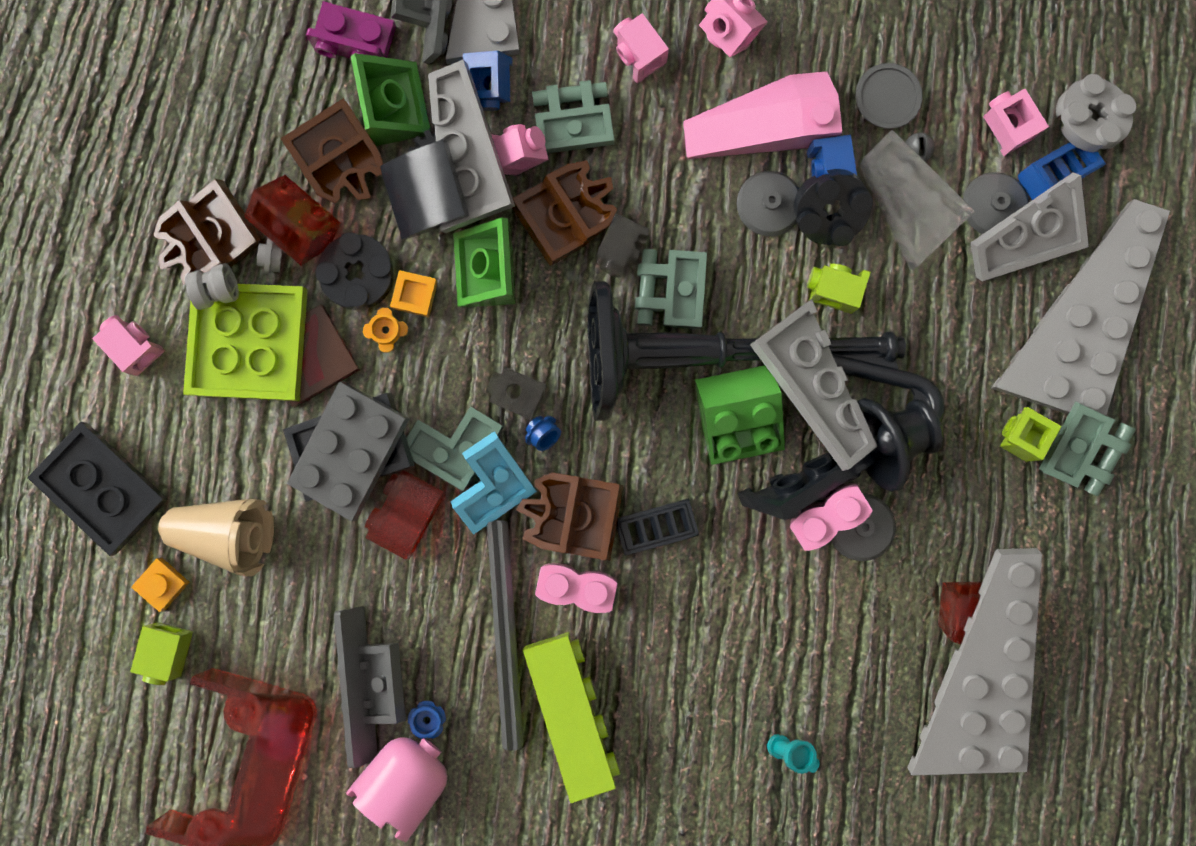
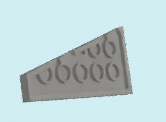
M1135 199L1128 202L1104 234L1100 244L1091 256L1087 257L1079 268L1080 271L1071 283L1064 288L1035 327L1034 333L1022 349L1018 350L1010 361L1011 364L990 389L1065 414H1069L1076 401L1107 415L1170 211Z
M996 549L978 592L981 597L972 617H968L963 629L966 634L960 648L955 649L935 698L934 704L936 707L928 726L924 725L920 735L922 742L916 756L911 757L907 767L911 776L1027 772L1042 553L1038 549Z

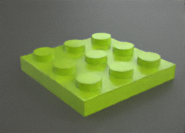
M237 284L239 297L236 301L229 303L217 301L214 302L212 307L202 310L196 309L190 301L183 395L300 402L308 289L303 286Z

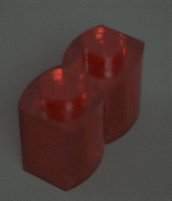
M402 470L399 476L396 474L391 476L383 491V494L387 495L384 505L381 509L375 507L372 510L364 527L369 530L365 537L366 539L405 560H410L428 525L441 505L446 492Z

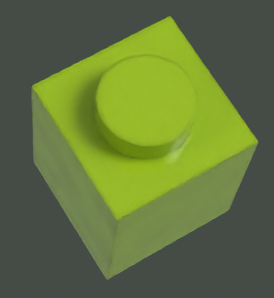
M157 622L142 626L130 672L143 675L142 681L154 685H166V682L181 677L193 631Z

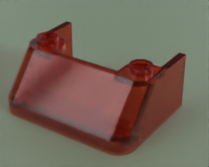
M215 668L208 669L192 676L190 685L228 695L223 711L226 724L236 732L249 735L228 809L223 811L216 808H207L195 816L170 809L150 823L146 828L145 834L186 846H270L281 836L317 716L316 705L306 694Z

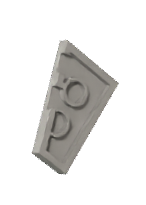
M457 0L446 54L447 65L463 60V53L498 50L508 56L520 55L512 0Z
M1074 172L972 241L971 249L976 278L981 281L989 280L1089 247L1081 175Z

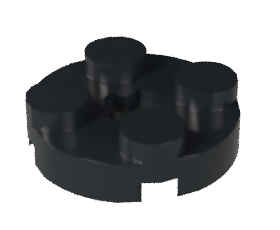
M844 169L827 170L828 174H823L818 178L814 175L803 183L794 200V213L799 228L809 240L822 245L835 244L837 246H845L851 243L854 236L866 225L871 214L873 199L862 180L856 174ZM836 200H839L840 209L836 213L828 214L826 209H824L825 205H833Z
M353 232L345 233L328 244L322 252L316 268V277L325 295L334 303L346 309L356 310L376 306L386 298L394 282L393 265L388 251L374 238ZM358 263L364 264L361 269L365 274L364 278L360 280L355 277L352 281L348 280L349 271L347 269L349 266H356Z

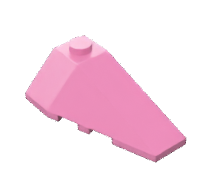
M827 71L786 76L683 122L687 159L809 148L815 139L837 137L842 134L839 96Z

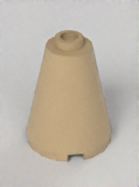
M253 498L174 507L162 516L158 531L162 541L167 546L234 574L254 576L264 566V564L258 563L262 554L270 553L272 548L274 517L272 511L264 509L263 505L267 504L264 500Z

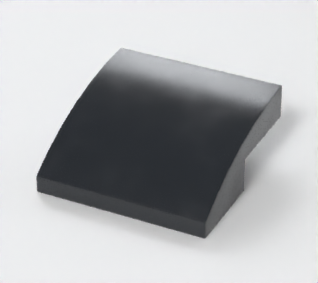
M442 139L430 143L380 166L402 240L439 229L438 226L469 216L447 141Z

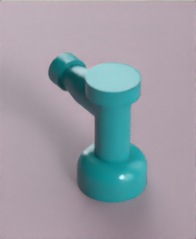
M776 734L767 743L769 754L777 759H784L785 764L792 771L803 774L807 772L814 773L818 770L820 760L817 758L814 746L809 742L800 739L790 742L787 737Z

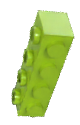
M567 632L526 645L523 652L570 804L616 789L614 776L621 775L614 751L606 752L603 738L609 737L603 715L595 716L591 704L592 700L597 699L591 677L583 678L579 663L585 662L579 639L572 641L570 633Z

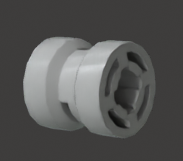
M226 263L215 265L208 272L197 270L186 274L185 285L193 306L198 310L210 308L217 301L223 303L236 301L239 297L235 275Z

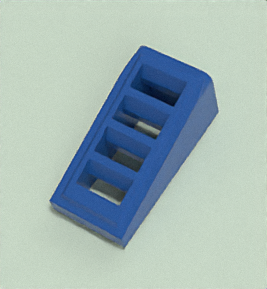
M1069 142L1029 165L1018 174V180L1033 200L1058 183L1054 174L1059 181L1066 178L1071 172L1081 175V179L1102 168L1106 163L1098 151L1087 152ZM1073 150H1076V152L1086 165L1085 168H1083L1077 157L1074 155V153L1072 152Z

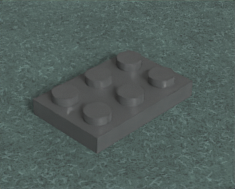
M339 381L287 484L351 522L356 521L410 418L350 384Z

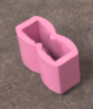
M847 483L835 488L832 494L825 498L823 502L812 503L803 508L799 516L791 519L790 528L804 551L815 550L828 544L838 531L849 530L862 524L871 515L873 510L857 483Z
M548 563L540 568L535 595L550 604L567 605L574 603L579 608L588 612L606 613L612 611L617 580L600 571H584L579 573L576 569L566 564Z

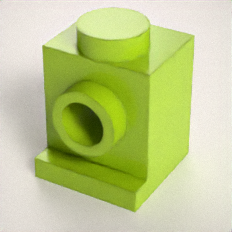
M830 264V267L824 265L821 269L813 267L807 283V288L812 290L809 301L812 299L815 303L852 314L860 308L871 272L862 270L858 275L851 274V268L840 264Z
M1024 407L1021 414L1012 416L1004 426L1002 435L1005 438L1000 447L1026 462L1043 460L1062 426L1029 407Z

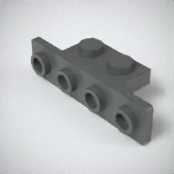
M392 0L390 18L426 28L422 63L431 64L440 55H443L446 50L448 34L444 32L445 19L450 14L452 0Z
M354 607L334 612V632L337 643L338 673L342 699L341 710L344 721L345 751L348 768H358L371 763L378 755L375 724H397L406 721L399 643L368 644L364 607Z

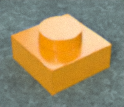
M399 270L390 307L394 310L429 317L438 281L435 278Z
M161 557L154 560L131 588L158 612H163L190 582Z

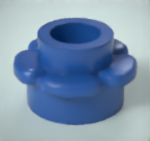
M538 416L534 418L526 428V443L528 445L532 444L538 451H544L552 447L561 435V430L555 423L556 419L552 416L545 418Z
M422 701L418 704L417 708L410 710L408 723L411 732L417 738L433 739L443 731L442 725L446 721V715L440 706H435L434 702ZM424 717H429L431 719L430 723H425Z

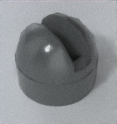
M925 133L911 135L902 146L903 158L912 165L924 164L934 153L935 145L933 139ZM919 140L923 142V156H918Z

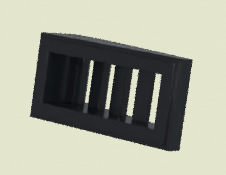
M689 498L620 517L617 520L616 526L625 556L699 536ZM678 509L685 531L681 532L677 530L672 511ZM663 513L670 535L664 537L657 515ZM650 518L655 539L648 541L642 519ZM635 522L641 543L633 545L627 523Z

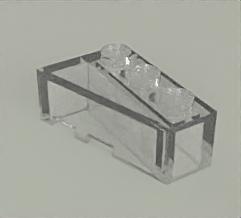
M893 130L860 163L867 182L911 270L918 267L975 212Z

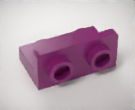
M323 1L315 29L308 28L306 37L315 52L328 58H336L339 55L350 58L351 61V56L354 53L387 58L396 24L391 19Z

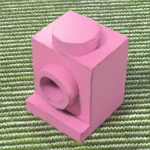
M643 13L633 20L631 17L624 19L614 28L613 32L618 38L617 53L627 66L633 65V79L636 83H639L667 63L669 48Z
M1026 89L1019 91L1013 96L1007 91L996 97L989 103L991 109L983 116L1002 146L1000 151L1003 156L1032 141L1049 127Z
M522 124L512 125L503 130L504 134L500 136L491 134L504 174L516 176L549 160L545 147V136L541 129L536 126L526 129L525 125Z
M118 315L111 316L105 320L99 328L100 332L92 338L122 372L135 376L141 374L165 352L161 345L147 341L149 335L139 324L134 321L127 323Z

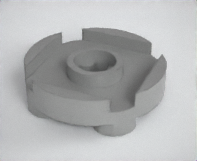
M1089 74L1084 79L1073 83L1060 96L1056 105V117L1061 114V120L1064 124L1061 131L1064 137L1077 148L1087 152H1097L1099 149L1109 150L1129 134L1133 125L1132 113L1136 110V102L1130 95L1124 94L1113 83L1102 79L1097 74ZM1089 108L1099 114L1100 118L1097 121L1091 118L1093 112Z

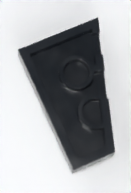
M828 452L805 462L803 465L804 471L785 476L779 474L768 479L771 485L755 493L749 487L737 494L742 506L782 520H789L799 516L803 511L802 509L814 501L830 496L832 490L839 485L858 478L861 475V471L874 464L871 453H868L853 467L842 471Z

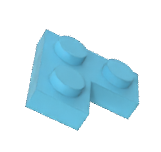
M494 431L462 453L481 481L450 502L455 512L474 535L487 526L488 522L496 520L518 505L522 499H527L537 491Z

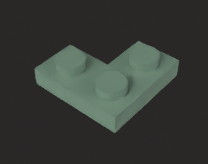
M470 406L451 439L420 420H417L406 439L415 463L465 492L476 473L467 463L462 453L494 431L499 436L504 426Z

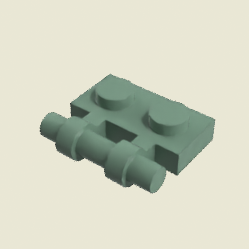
M591 80L579 81L577 86L558 88L556 84L546 86L547 90L532 91L534 107L549 105L550 112L535 114L536 126L541 129L545 136L547 154L614 145L609 104L594 106L593 100L608 97L606 82L591 84ZM582 100L583 107L565 110L560 108V103Z
M643 249L642 263L638 264L637 276L641 277L639 297L635 298V310L638 311L637 324L652 326L653 312L660 311L664 312L663 327L701 329L707 252L669 250L668 264H657L658 251ZM656 278L667 279L665 298L654 297Z
M1075 401L1039 469L1043 473L1077 488L1084 476L1087 475L1091 478L1084 490L1099 497L1105 484H1111L1115 476L1112 472L1122 454L1127 455L1132 444L1129 441L1136 429L1121 422L1114 435L1109 434L1115 419ZM1101 445L1108 446L1098 465L1091 464Z

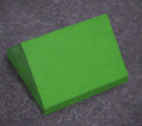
M354 53L351 56L365 130L375 146L413 139L417 136H425L424 131L429 130L430 125L417 62Z
M508 218L495 219L453 233L457 306L478 307L516 304L512 230Z

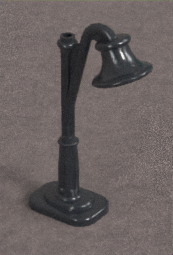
M594 281L592 284L587 310V339L592 411L595 421H606L612 416L617 402V395L623 389L624 374L627 372V369H667L715 364L718 368H722L725 366L726 361L761 360L750 346L758 338L732 339L726 338L722 332H718L716 335L627 333L625 328L622 327L619 310L613 307L610 285L605 281ZM887 331L881 337L829 338L831 345L828 347L837 367L842 366L845 375L909 389L914 395L913 400L908 402L905 410L887 411L881 404L867 398L857 401L877 445L870 452L874 464L865 469L867 474L878 486L890 492L902 490L909 479L910 462L922 452L927 454L937 453L943 446L944 433L941 423L945 414L944 398L938 387L928 378L898 369L896 359H903L906 352V343L902 336H896L895 333Z

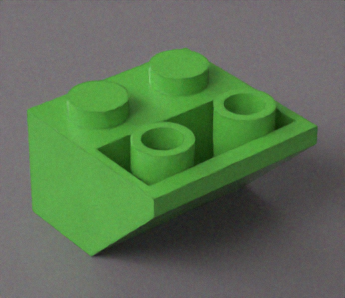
M765 365L695 380L698 408L711 465L785 450L782 393L777 381Z

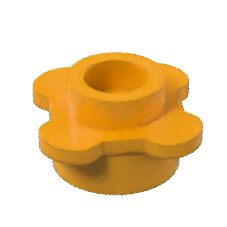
M380 308L377 311V315L363 327V335L367 339H373L378 343L379 349L384 353L393 351L395 342L400 337L408 334V325L394 318L389 308ZM384 327L389 328V332L386 334L382 332Z

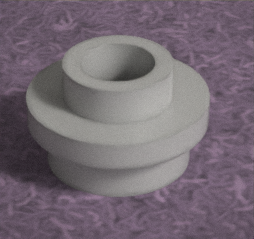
M267 237V243H259L257 266L264 267L263 274L270 275V271L280 273L283 243L274 242L273 237Z

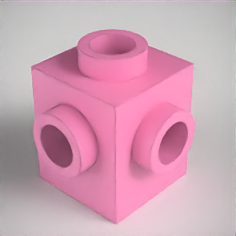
M711 0L705 8L707 15L699 26L707 33V38L711 44L722 49L731 57L746 50L768 21L755 9L756 5L753 0Z

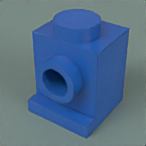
M498 50L463 53V60L468 64L483 111L500 110V103L510 102V66H512V57Z
M851 135L815 139L812 141L807 149V157H815L811 162L812 177L815 175L818 178L823 174H828L827 170L844 169L857 175Z

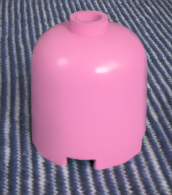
M400 737L394 739L384 746L347 790L346 794L350 797H357L353 805L375 825L382 829L386 822L398 829L395 838L407 842L442 794L447 784L446 769L438 759L441 751L425 738L419 743L410 738Z

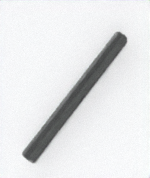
M496 520L488 522L487 534L502 747L504 750L512 751L522 749L523 726L509 529L507 521Z

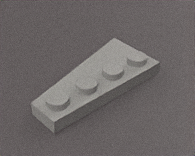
M464 60L428 74L432 123L435 125L436 141L443 139L448 143L469 213L468 217L441 225V231L444 233L515 207L468 64Z
M811 299L750 344V346L842 471H845L858 463L877 445L857 400H852L845 385V381L848 379L842 366L837 367L828 347L831 345V341L826 330L821 331L814 315L817 310Z

